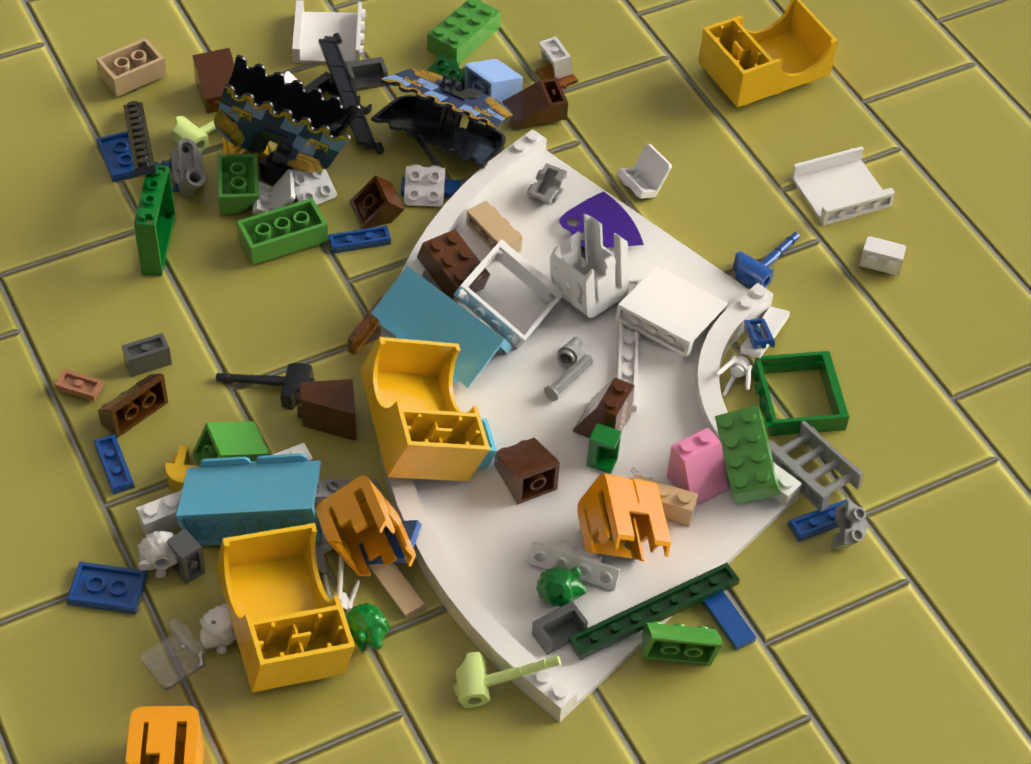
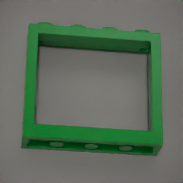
M155 165L156 173L148 174L145 177L134 220V230L142 275L163 276L176 221V211L169 166Z
M830 351L767 355L755 358L751 376L756 381L755 392L760 396L759 406L760 410L764 411L765 428L769 429L770 436L800 434L801 422L803 421L814 427L817 432L846 430L849 414ZM820 370L833 415L777 419L765 374Z

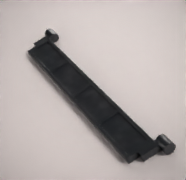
M335 33L333 37L325 36L324 39H319L318 43L338 96L341 99L342 106L346 107L350 103L360 106V110L350 123L356 144L363 145L365 149H374L377 151V154L384 153L382 143H375L338 45L342 43L340 34Z

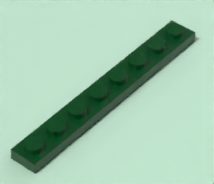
M726 562L569 636L568 642L581 660L642 631L646 622H661L738 585L740 579Z

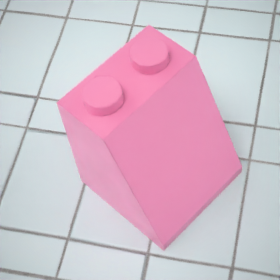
M709 427L671 445L666 476L673 486L697 493V505L728 490L722 444Z

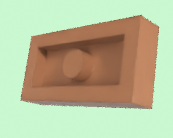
M64 369L54 385L55 390L95 402L104 388V381Z

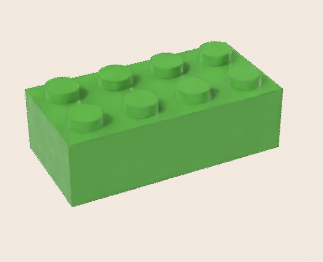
M480 0L465 1L427 34V51L438 57L443 53L448 59L452 57L460 64L500 28L501 11Z
M313 198L237 221L238 238L252 265L329 241L328 224Z
M758 405L715 416L731 492L737 505L780 495V487L765 424Z

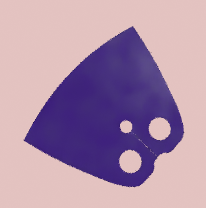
M604 191L578 204L559 219L561 226L571 233L570 236L578 231L580 234L585 233L584 214L593 217L602 224L604 247H614V233L628 241V246L644 245L639 230L632 218L618 202ZM576 218L579 220V224L577 226H570L567 224V220ZM581 241V246L585 247V241Z

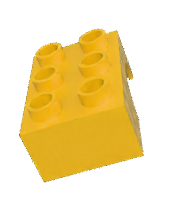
M790 0L783 15L775 23L762 30L749 31L745 29L741 15L703 28L698 62L738 108L831 75L838 40L801 0Z
M379 337L362 365L360 373L387 477L469 481L490 451L478 407L473 406L470 411L465 413L460 411L455 402L453 372L457 357L461 351L459 344Z
M315 523L222 539L215 568L252 693L343 675L353 654L355 644L339 596L330 600L320 580L316 560L315 543L317 529Z

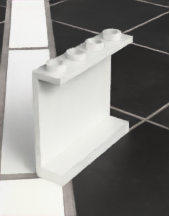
M296 0L292 44L293 63L326 64L318 40L324 39L325 36L333 37L335 33H339L342 39V43L338 46L345 64L360 61V57H364V46H361V44L364 45V33L361 32H365V21L362 20H366V9H362V2H358V13L304 12V0Z
M862 146L794 164L791 179L822 225L892 207L895 191L893 188L882 190L861 160L864 150Z
M656 266L618 304L615 320L687 357L691 353L693 341L716 317L719 318L726 310L727 302Z

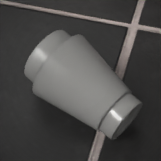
M574 337L558 351L559 362L565 366L573 365L578 359L583 341L578 337Z

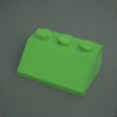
M257 154L217 155L219 214L241 213L259 199Z
M654 621L646 622L642 631V659L712 665L722 647V639L717 630L709 629L706 626L687 627L684 624L667 625Z

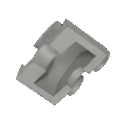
M546 163L543 169H540L537 173V183L534 182V184L529 186L527 195L549 204L555 203L563 191L561 184L567 178V171Z
M850 501L836 507L835 523L839 525L840 532L833 535L832 550H842L863 540L867 523L865 518L866 512L862 507H858Z

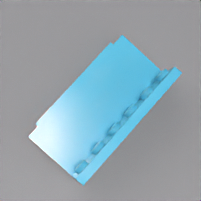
M406 266L371 312L379 320L377 323L398 339L459 344L461 351L455 363L453 381L455 383L459 381L467 388L471 386L497 351L501 353L504 350L506 353H509L513 348L503 337L409 266Z
M302 453L258 456L256 462H251L248 457L202 459L200 467L187 468L176 513L181 531L186 528L201 546L221 545L223 538L315 523L317 529L316 540H321L323 532L314 506L321 461H308L307 456Z

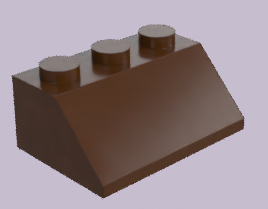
M162 373L148 375L128 390L120 393L118 397L109 403L104 404L98 410L100 423L110 433L115 434L116 438H119L168 403L164 375Z

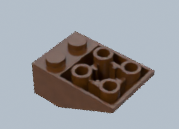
M558 78L540 80L502 101V104L513 114L511 121L512 129L567 120L568 101Z

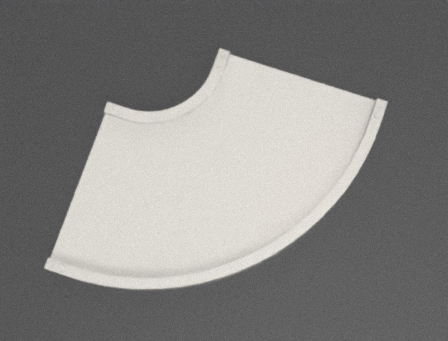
M532 129L490 160L484 169H479L445 203L413 248L403 270L406 266H409L442 291L418 260L417 255L423 242L456 229L480 262H482L492 250L466 224L468 209L487 201L497 209L503 218L509 221L515 230L521 233L523 239L521 251L517 253L551 281L550 256L556 245L560 246L561 259L563 254L570 251L568 239L571 233L561 226L559 219L567 211L583 201L606 191L546 150L547 139ZM546 163L567 171V178L561 184L563 191L558 200L551 204L527 195L529 186L534 184V182L537 183V173L540 169H543ZM606 192L629 214L643 240L644 245L628 246L629 278L643 280L658 266L727 302L726 310L719 318L716 317L693 341L691 353L687 357L640 333L637 411H631L630 419L622 431L619 457L610 475L630 479L636 474L673 486L666 477L671 445L707 427L720 440L715 416L728 413L722 398L719 376H716L715 373L720 369L729 348L745 332L744 320L760 319L763 317L772 304L773 293L759 283L749 290ZM570 218L567 220V224L577 226L579 220ZM585 233L580 234L581 240H585ZM608 247L614 253V247ZM581 256L582 265L586 264V259ZM494 258L486 267L490 277L484 289L475 293L523 333L548 303ZM560 298L518 349L512 346L513 348L509 353H506L504 350L501 353L497 351L469 388L459 381L457 383L453 381V393L458 408L466 413L473 406L478 407L480 417L488 420L497 451L503 447H510L522 440L535 437L558 459L560 468L557 490L517 505L494 466V458L487 469L477 468L469 481L387 477L379 447L380 460L393 508L399 514L401 521L418 520L422 524L413 548L416 554L415 559L446 610L469 639L500 671L541 661L544 658L560 657L561 665L511 680L559 723L642 646V631L581 660L570 644L547 655L532 635L533 621L560 607L552 606L549 603H545L544 599L539 598L536 590L537 581L540 574L545 572L546 569L527 562L533 542L555 548L561 539L574 541L577 545L584 547L577 513L578 502L601 473H609L586 466L589 438L573 432V429L590 400L616 377L619 321L615 320L620 301L597 316L589 318L572 304ZM459 300L455 301L464 309H466L469 313H471L473 316H475L477 319H479L481 322H483L485 325L491 328L485 321L477 317L474 314V312L471 309H469L465 304H462ZM382 327L381 337L397 338ZM578 337L583 341V346L577 361L584 354L592 356L593 364L559 395L558 400L552 401L545 395L544 388L551 386L572 366H565L559 362L558 351L572 338ZM774 463L781 494L737 505L732 496L726 469L728 490L697 505L689 527L666 520L671 539L668 557H665L663 546H658L653 553L650 552L648 539L644 543L641 542L644 562L637 559L603 554L601 563L620 569L615 590L580 580L587 588V593L574 600V604L587 619L588 627H591L726 562L729 564L798 499L802 483ZM626 540L624 545L627 549L629 547L628 540ZM673 616L661 621V623L665 624Z

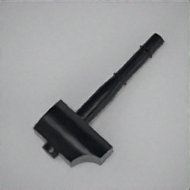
M304 363L288 364L286 376L216 374V381L283 386L280 396L282 407L291 410L298 405L296 391H300V382L315 381V378H313L312 366Z

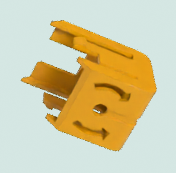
M601 473L581 497L577 506L585 551L591 554H605L637 559L644 562L641 542L644 543L648 539L650 552L653 553L658 546H663L665 557H668L671 539L657 483ZM626 540L629 542L628 549L624 546Z
M367 476L357 477L318 504L316 513L326 540L358 576H371L359 546L360 543L363 544L370 561L381 555L384 565L388 566L397 560L384 530L386 526L392 534L395 533L408 566L411 567L416 554L399 514Z
M142 706L132 711L129 722L126 764H150L151 755H155L154 764H182L183 755L184 764L204 763L205 749L199 712L193 706Z

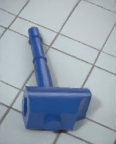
M797 232L791 234L760 262L742 251L737 252L732 268L736 272L735 278L751 288L757 283L766 288L772 281L774 270L769 267L791 245H794V242L800 238V235Z

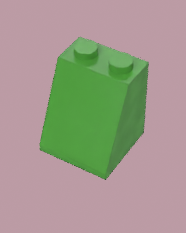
M254 421L206 422L193 450V455L198 466H200L202 459L248 457L251 462H255L258 456L269 455V451Z

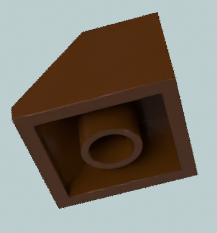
M377 175L350 200L363 229L392 223L405 210L393 184Z

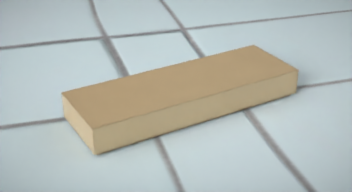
M391 563L388 566L384 564L368 565L369 571L405 619L425 609L424 602L395 563Z

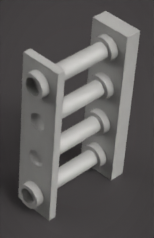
M801 422L799 436L780 447L772 440L769 441L773 462L802 483L800 493L820 512L828 508L830 494L844 485L850 483L857 490L861 488L862 471L857 466H854L807 422ZM803 443H806L813 449L796 460L786 454ZM818 456H821L827 462L811 473L801 468V466ZM834 469L842 475V477L825 487L816 481Z

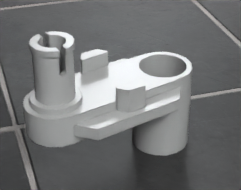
M185 138L180 140L176 149L171 152L173 182L178 185L181 194L192 197L205 182L203 155L197 150L194 141Z

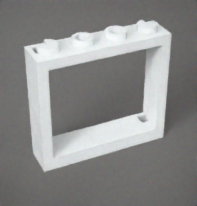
M501 239L453 295L462 304L471 309L477 317L485 321L493 331L499 333L510 345L518 349L565 293ZM494 258L548 303L523 333L469 288L472 282Z

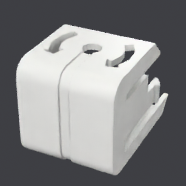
M584 214L586 264L582 265L580 232L578 231L569 237L570 251L563 254L562 259L560 257V246L556 245L550 256L551 282L565 293L561 298L572 304L589 318H593L621 301L629 291L628 241L614 233V253L603 246L602 224L593 217Z

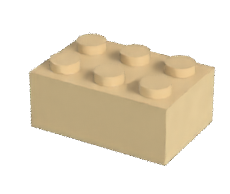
M147 38L96 58L99 77L117 97L167 76L165 58Z

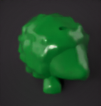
M556 566L546 569L545 572L540 574L537 581L536 590L539 598L544 599L545 603H549L552 606L562 607L585 595L587 588L577 579L582 575L581 570L578 567H574L569 571L566 567Z
M368 602L352 607L351 611L346 614V620L359 650L364 652L366 646L376 650L381 649L383 638L387 636L390 625L386 617L383 616L382 611L379 610L377 605H371Z

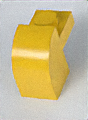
M179 446L178 453L173 455L172 463L165 464L168 485L174 492L183 489L187 468L200 467L189 465L190 455L187 446Z

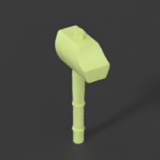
M184 116L176 117L173 141L178 145L180 140L188 138L195 142L199 152L204 151L209 146L207 134L216 130L214 120L198 128Z
M480 652L467 653L466 659L456 670L457 684L454 685V691L456 696H458V701L464 708L479 707L490 702V686L521 676L524 677V675L544 669L548 670L551 667L561 665V660L559 656L544 658L541 661L487 675L486 659Z

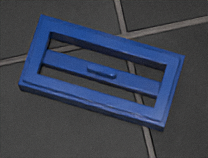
M764 318L744 320V329L753 349H758V345H761L762 348H766V344H769L770 348L775 346V340ZM757 324H760V327H761V329H762V331H763V333H764L766 339L763 338V336H762V334H761V330H760V328L758 327Z

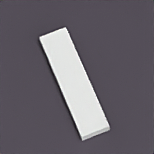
M770 306L762 318L765 319L773 338H775L788 320L790 311ZM757 324L758 327H759L760 330H761V334H762L763 338L766 339V337H765V335H764V333H763V331H762V329H761V327H760V324ZM748 337L741 346L740 353L761 358L769 344H766V348L758 345V349H753Z

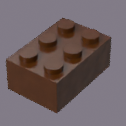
M456 229L423 242L417 255L418 260L443 293L454 301H458V298L453 294L481 263ZM486 268L469 286L474 293L484 289L490 277V273Z

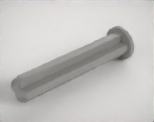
M584 354L551 386L544 388L545 395L552 401L558 400L559 395L593 364L592 356Z

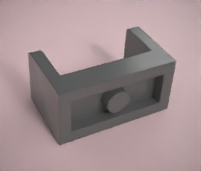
M383 57L346 63L355 91L387 86L380 82L381 78L388 76Z
M163 333L122 345L124 362L131 377L172 364L170 348Z
M186 528L167 540L168 546L178 557L177 564L173 565L172 569L186 584L206 572L202 546Z
M572 601L533 621L532 635L548 655L569 644V636L586 629L588 621Z

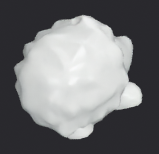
M154 531L142 539L138 545V567L141 571L157 569L155 576L162 578L166 576V569L177 564L178 557L167 544V540L174 536L172 532Z
M222 604L210 609L204 614L203 618L199 619L201 625L200 647L202 649L217 647L216 652L219 654L227 653V645L233 644L236 639L227 606Z

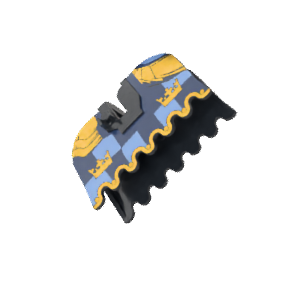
M237 55L229 83L225 84L222 99L214 118V125L227 141L251 153L264 152L269 141L277 144L272 161L277 163L283 162L304 172H321L330 167L338 153L350 140L351 136L346 134L345 131L360 110V106L350 103L344 107L341 105V99L338 96L333 95L325 99L322 97V91L319 88L314 87L310 91H306L303 88L302 81L296 79L291 83H287L283 73L277 71L272 75H268L264 65L258 63L253 67H249L246 58Z
M408 69L381 78V83L399 86L400 91L406 93L414 92L416 96L405 95L396 98L372 116L371 121L388 123L389 128L392 130H404L410 138L419 137L424 139L423 142L426 145H439L441 151L445 153L455 152L461 160H474L475 165L483 169L490 160L504 149L505 136L496 128L504 123L511 124L513 114L506 106L485 94V92L473 88H467L462 91V82L457 81V77L449 80V74L447 73L441 76L419 69ZM463 114L469 116L467 129L459 127Z

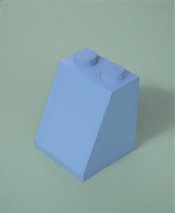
M498 59L472 62L465 65L464 90L473 88L483 91L500 103L522 91L523 77Z

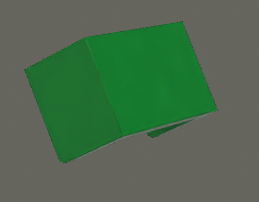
M597 423L589 439L586 466L611 474L619 457L622 431Z

